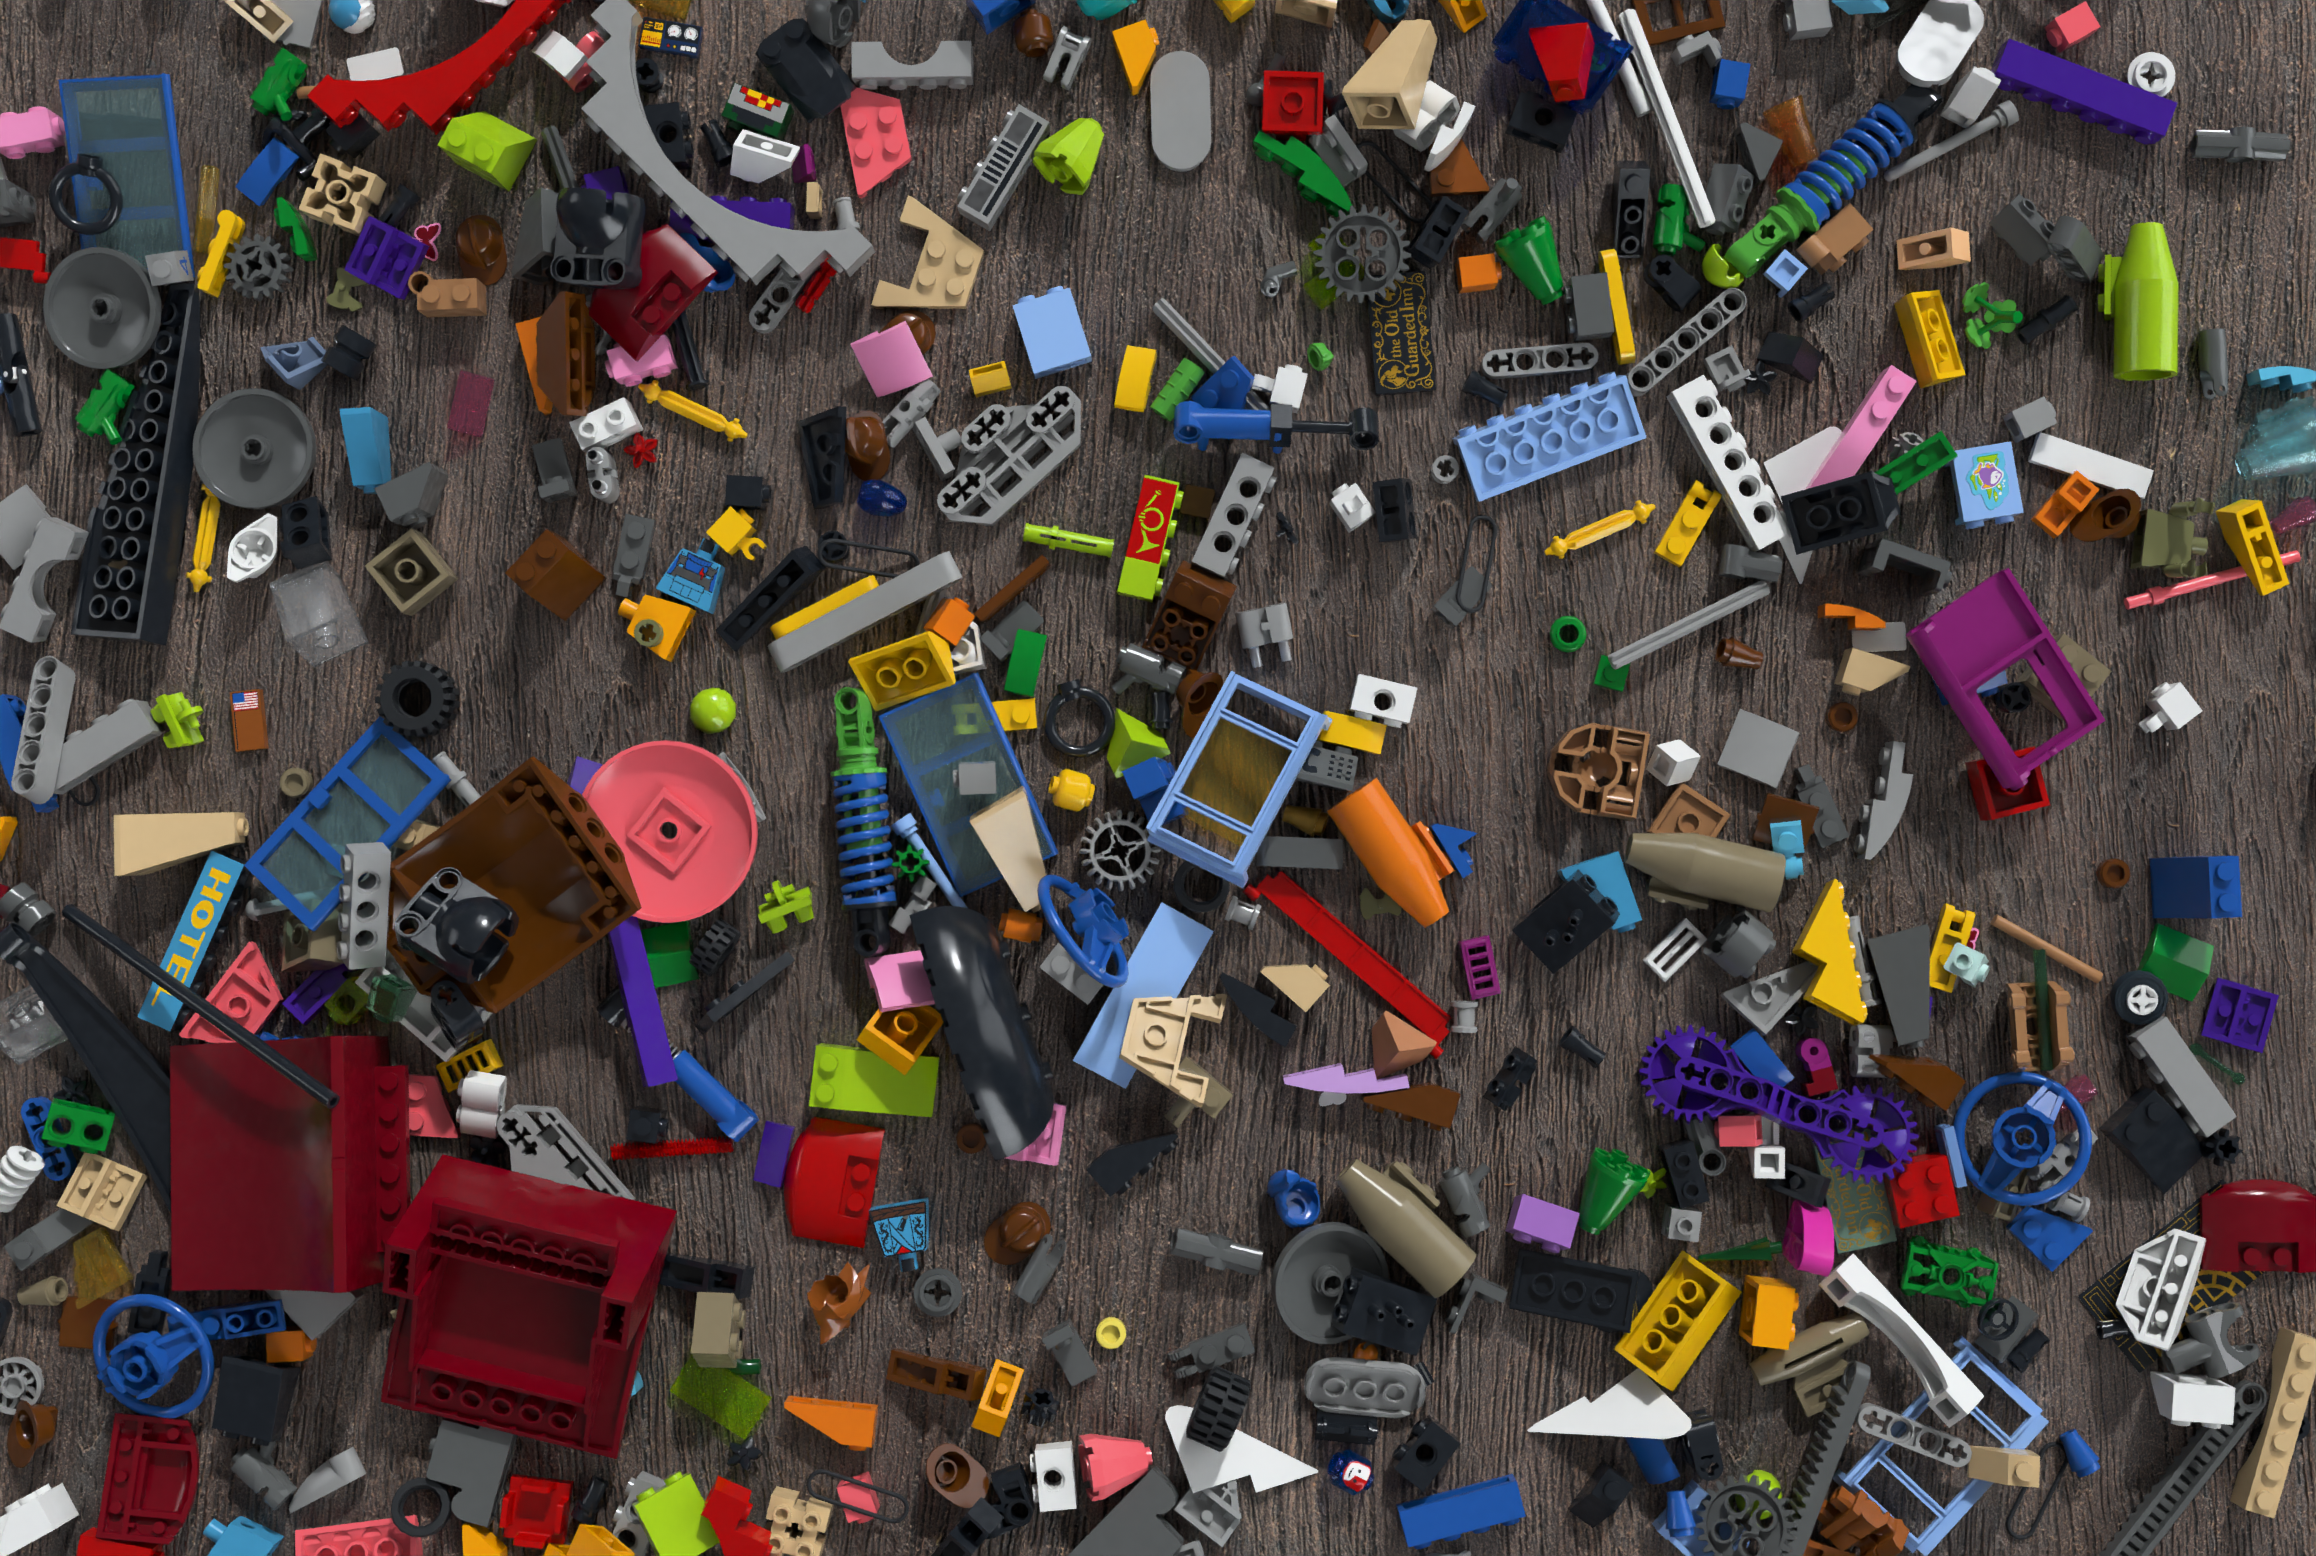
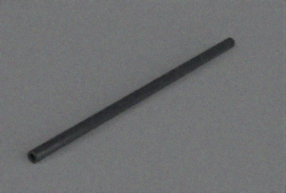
M68 904L62 910L63 917L329 1109L334 1108L340 1100L339 1095L73 904Z

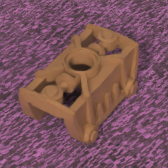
M2055 981L2006 983L2005 985L2008 988L2006 1004L2009 1007L2012 1048H2010L2013 1062L2012 1072L2061 1070L2069 1065V1062H2073L2075 1052L2069 1046L2067 1006L2071 1002L2069 992L2064 991V988ZM2038 986H2044L2045 1002L2038 1010V1005H2033V998L2037 995ZM2029 1018L2036 1019L2039 1025L2037 1032L2032 1035L2027 1034L2026 1020ZM2040 1041L2048 1048L2049 1066H2044L2041 1057L2037 1055L2036 1048L2041 1047Z

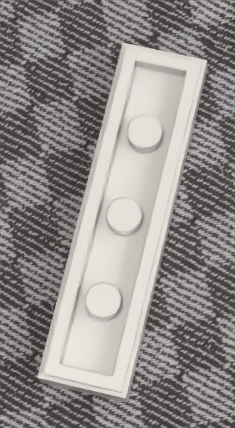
M2042 432L2036 434L2027 461L2068 476L2077 470L2095 485L2112 491L2127 488L2133 490L2138 494L2140 500L2145 499L2154 470Z

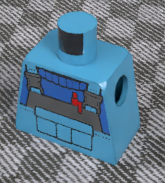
M703 538L696 554L682 548L658 583L656 589L710 614H714L725 573V567L713 562L720 545Z

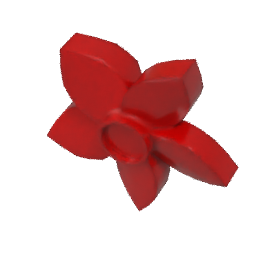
M636 432L633 438L635 445H629L623 449L627 454L634 455V468H638L644 459L650 463H656V457L651 451L656 448L658 440H645L642 435Z

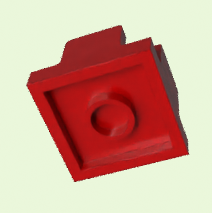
M1264 70L1262 132L1276 134V140L1289 141L1291 136L1299 141H1305L1306 135H1322L1324 72Z
M513 1474L510 1479L509 1492L502 1500L499 1528H504L503 1537L514 1538V1546L543 1549L548 1543L564 1544L567 1538L573 1481Z

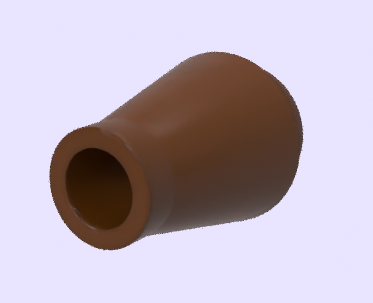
M1730 637L1729 639H1721L1716 649L1715 659L1721 662L1722 666L1753 668L1757 670L1762 664L1763 653Z

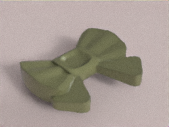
M339 267L336 270L338 281L336 282L334 292L326 298V301L337 309H350L351 312H355L361 309L363 304L349 295L351 287L366 286L367 283L345 271V268Z
M1368 888L1363 889L1359 898L1361 900L1360 912L1364 920L1370 919L1375 914L1387 912L1395 916L1400 915L1401 907L1385 892L1384 898L1375 899Z

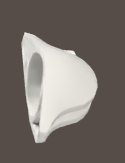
M267 513L235 535L228 551V579L238 583L246 578H257L271 566L277 553L276 516Z

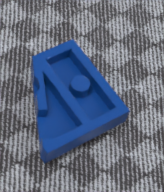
M1233 356L1191 396V399L1199 403L1203 408L1244 409L1246 396L1250 392L1255 378L1236 356Z
M2026 1206L2006 1226L2039 1262L2051 1272L2093 1232L2089 1227Z

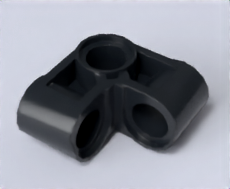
M1021 1462L991 1472L992 1483L1000 1500L990 1505L1004 1518L986 1539L998 1537L1010 1530L1024 1526L1032 1519L1036 1504L1033 1501V1494L1029 1486L1027 1474ZM1023 1503L1027 1506L1028 1513L1018 1514L1013 1509V1505Z

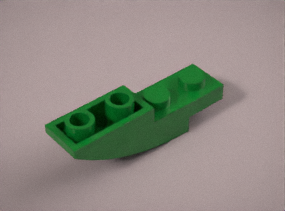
M1258 132L1253 141V149L1256 150L1255 154L1266 162H1271V160L1281 165V170L1293 178H1296V176L1301 177L1297 189L1301 191L1300 195L1311 203L1318 201L1326 206L1325 210L1336 218H1339V210H1342L1346 216L1349 215V209L1352 204L1345 189L1329 166L1315 152L1293 136L1290 137L1286 145H1283L1264 132Z

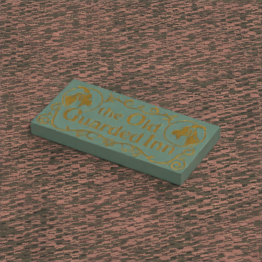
M1856 1124L1852 1125L1847 1136L1852 1137L1853 1133L1857 1132L1854 1131ZM1840 1127L1831 1130L1840 1133L1845 1130V1127ZM1866 1128L1861 1133L1864 1135L1863 1140L1868 1142L1873 1137L1870 1135V1129ZM1810 1139L1818 1174L1831 1179L1824 1203L1832 1217L1835 1252L1840 1254L1897 1241L1884 1180L1882 1179V1183L1878 1185L1875 1178L1871 1177L1869 1184L1865 1185L1863 1177L1859 1176L1856 1182L1852 1183V1174L1849 1172L1841 1178L1840 1172L1842 1168L1838 1166L1831 1170L1830 1166L1834 1160L1832 1158L1822 1160L1817 1147ZM1860 1151L1855 1166L1856 1170H1860L1865 1152Z

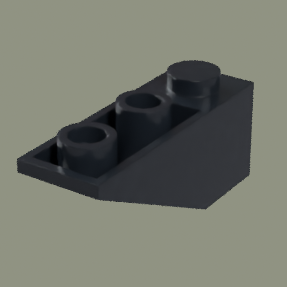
M1615 161L1612 189L1613 249L1616 250L1618 258H1643L1650 181V167L1645 161Z
M1175 1130L1109 1146L1087 1166L1086 1170L1109 1197L1115 1193L1120 1196L1131 1187L1130 1179L1138 1172L1143 1176L1155 1165L1152 1160L1160 1153L1165 1156L1178 1145L1175 1141L1179 1137L1178 1133Z

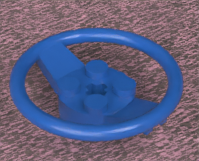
M1050 874L1042 877L1037 889L1039 903L1051 930L1071 958L1097 982L1111 988L1123 986L1127 982L1129 970L1120 941L1129 935V930L1124 917L1118 920L1111 909L1115 906L1114 902L1099 888L1093 890L1090 888L1084 891L1077 882L1071 883L1060 876ZM1050 887L1061 890L1073 900L1068 904V907L1075 918V921L1072 922L1074 930L1080 937H1084L1082 950L1061 922L1051 900ZM1111 954L1116 965V976L1106 972V965Z
M2006 1072L1990 1077L1978 1084L1967 1094L1955 1115L1953 1126L1965 1176L1984 1194L2000 1202L2018 1206H2031L2055 1200L2068 1192L2079 1181L2088 1165L2092 1149V1134L2087 1115L2079 1101L2070 1091L2046 1076L2031 1072ZM2030 1084L2040 1087L2023 1107H2016L2005 1111L1995 1121L1991 1130L1990 1141L1994 1150L1980 1175L1968 1156L1965 1144V1127L1973 1107L1984 1095L2001 1086ZM2062 1103H2064L2072 1113L2079 1133L2078 1154L2071 1170L2060 1182L2040 1192L2014 1193L2003 1190L2024 1168L2030 1169L2040 1165L2052 1155L2056 1146L2053 1124ZM2024 1130H2028L2030 1132L2028 1137L2032 1139L2031 1143L2019 1145L2016 1142L2018 1139L2015 1137L2016 1131L2022 1133Z
M135 1294L114 1302L105 1310L97 1322L93 1335V1356L99 1373L96 1376L99 1381L102 1379L106 1386L104 1388L106 1392L111 1393L124 1406L141 1415L177 1418L193 1411L206 1398L214 1379L215 1369L212 1347L199 1322L182 1306L161 1296ZM138 1306L154 1307L167 1312L184 1325V1327L162 1336L157 1331L131 1335L110 1351L109 1365L105 1345L107 1331L115 1317L124 1310ZM198 1348L202 1372L199 1385L190 1398L181 1404L168 1407L154 1406L140 1400L151 1397L170 1382L173 1375L179 1369L178 1363Z

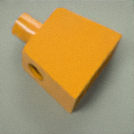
M646 594L643 596L640 604L625 598L618 609V615L631 620L626 632L634 637L635 626L642 620H654L661 625L664 631L663 640L659 645L648 648L670 662L696 613L695 610L687 606ZM649 625V629L644 627L642 630V634L645 635L644 641L649 642V638L654 639L656 637V633L653 632V625Z

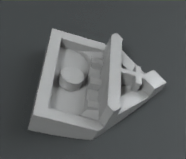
M1236 1479L1195 1493L1192 1492L1189 1486L1173 1510L1220 1547H1223L1241 1519Z

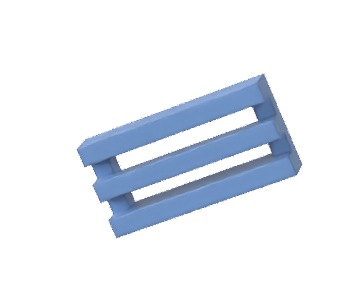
M1946 1123L1934 1125L1939 1152L1947 1156L1953 1186L1956 1188L1967 1186L1954 1126L1947 1125Z

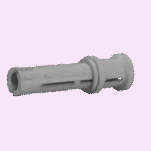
M1860 916L1849 917L1850 928L1848 935L1856 950V958L1853 961L1855 971L1859 972L1862 981V987L1859 989L1861 1001L1865 1002L1866 1007L1882 1004V999L1877 996L1874 982L1877 976L1870 969Z

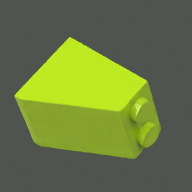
M481 111L452 118L438 146L457 165L509 192L537 139L497 117Z
M678 1471L664 1479L666 1485L654 1491L653 1487H650L636 1495L638 1501L633 1503L632 1506L656 1556H698L720 1543L709 1519L701 1515L704 1500L691 1474L685 1473L682 1475Z

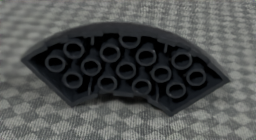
M941 906L911 914L910 919L917 945L920 947L924 959L922 963L931 985L930 989L937 1010H940L946 1027L943 1028L952 1055L955 1054L961 1070L959 1072L966 1093L970 1097L977 1120H980L984 1130L985 1140L995 1161L1014 1155L1034 1142L1046 1128L1054 1106V1097L1049 1081L1054 1078L1049 1061L1043 1063L1027 1020L1032 1019L1027 1002L1021 1003L1011 974L1007 959L1012 957L1008 943L1006 940H1000L994 925L985 916L968 908Z

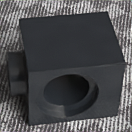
M727 475L725 505L728 508L731 506L733 509L742 508L743 510L766 511V503L771 502L772 489L771 485H767V480L764 477Z

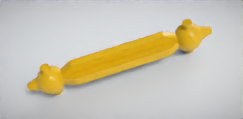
M653 380L652 383L639 384L638 386L647 398V403L652 404L653 401L658 400L663 407L716 432L724 431L728 437L727 440L733 442V439L738 437L747 438L748 436L739 424V419L734 418L733 421L728 422L723 415L670 390H661L658 385L659 382Z
M205 484L201 485V490H205L207 497L203 500L192 558L195 569L191 573H186V578H189L193 584L194 592H199L203 585L212 581V577L208 576L206 569L211 564L221 506L218 497Z
M1641 500L1635 502L1636 505L1632 510H1622L1573 531L1564 540L1560 539L1559 536H1554L1550 547L1544 553L1545 555H1555L1559 559H1563L1568 549L1576 550L1631 526L1635 520L1641 521L1642 524L1646 523V519L1656 507L1654 504L1646 505L1641 503Z

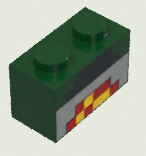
M734 82L721 116L725 123L728 124L727 128L733 132L740 134L742 129L783 141L794 115V110L791 104Z

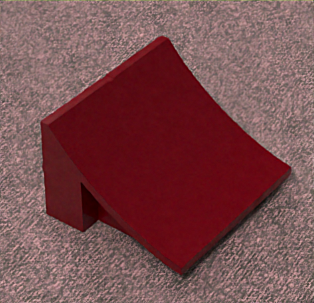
M326 1036L264 1041L339 1095L340 1100L332 1109L324 1106L237 1042L170 1046L172 1291L292 1290L346 1293L383 1282L385 1243L411 1204L408 1065L389 1066L388 1036Z
M442 1154L385 1243L382 1293L399 1296L400 1302L393 1328L380 1402L617 1459L621 1450L643 1341L666 1253L676 1223L677 1210L569 1184H560L552 1180Z

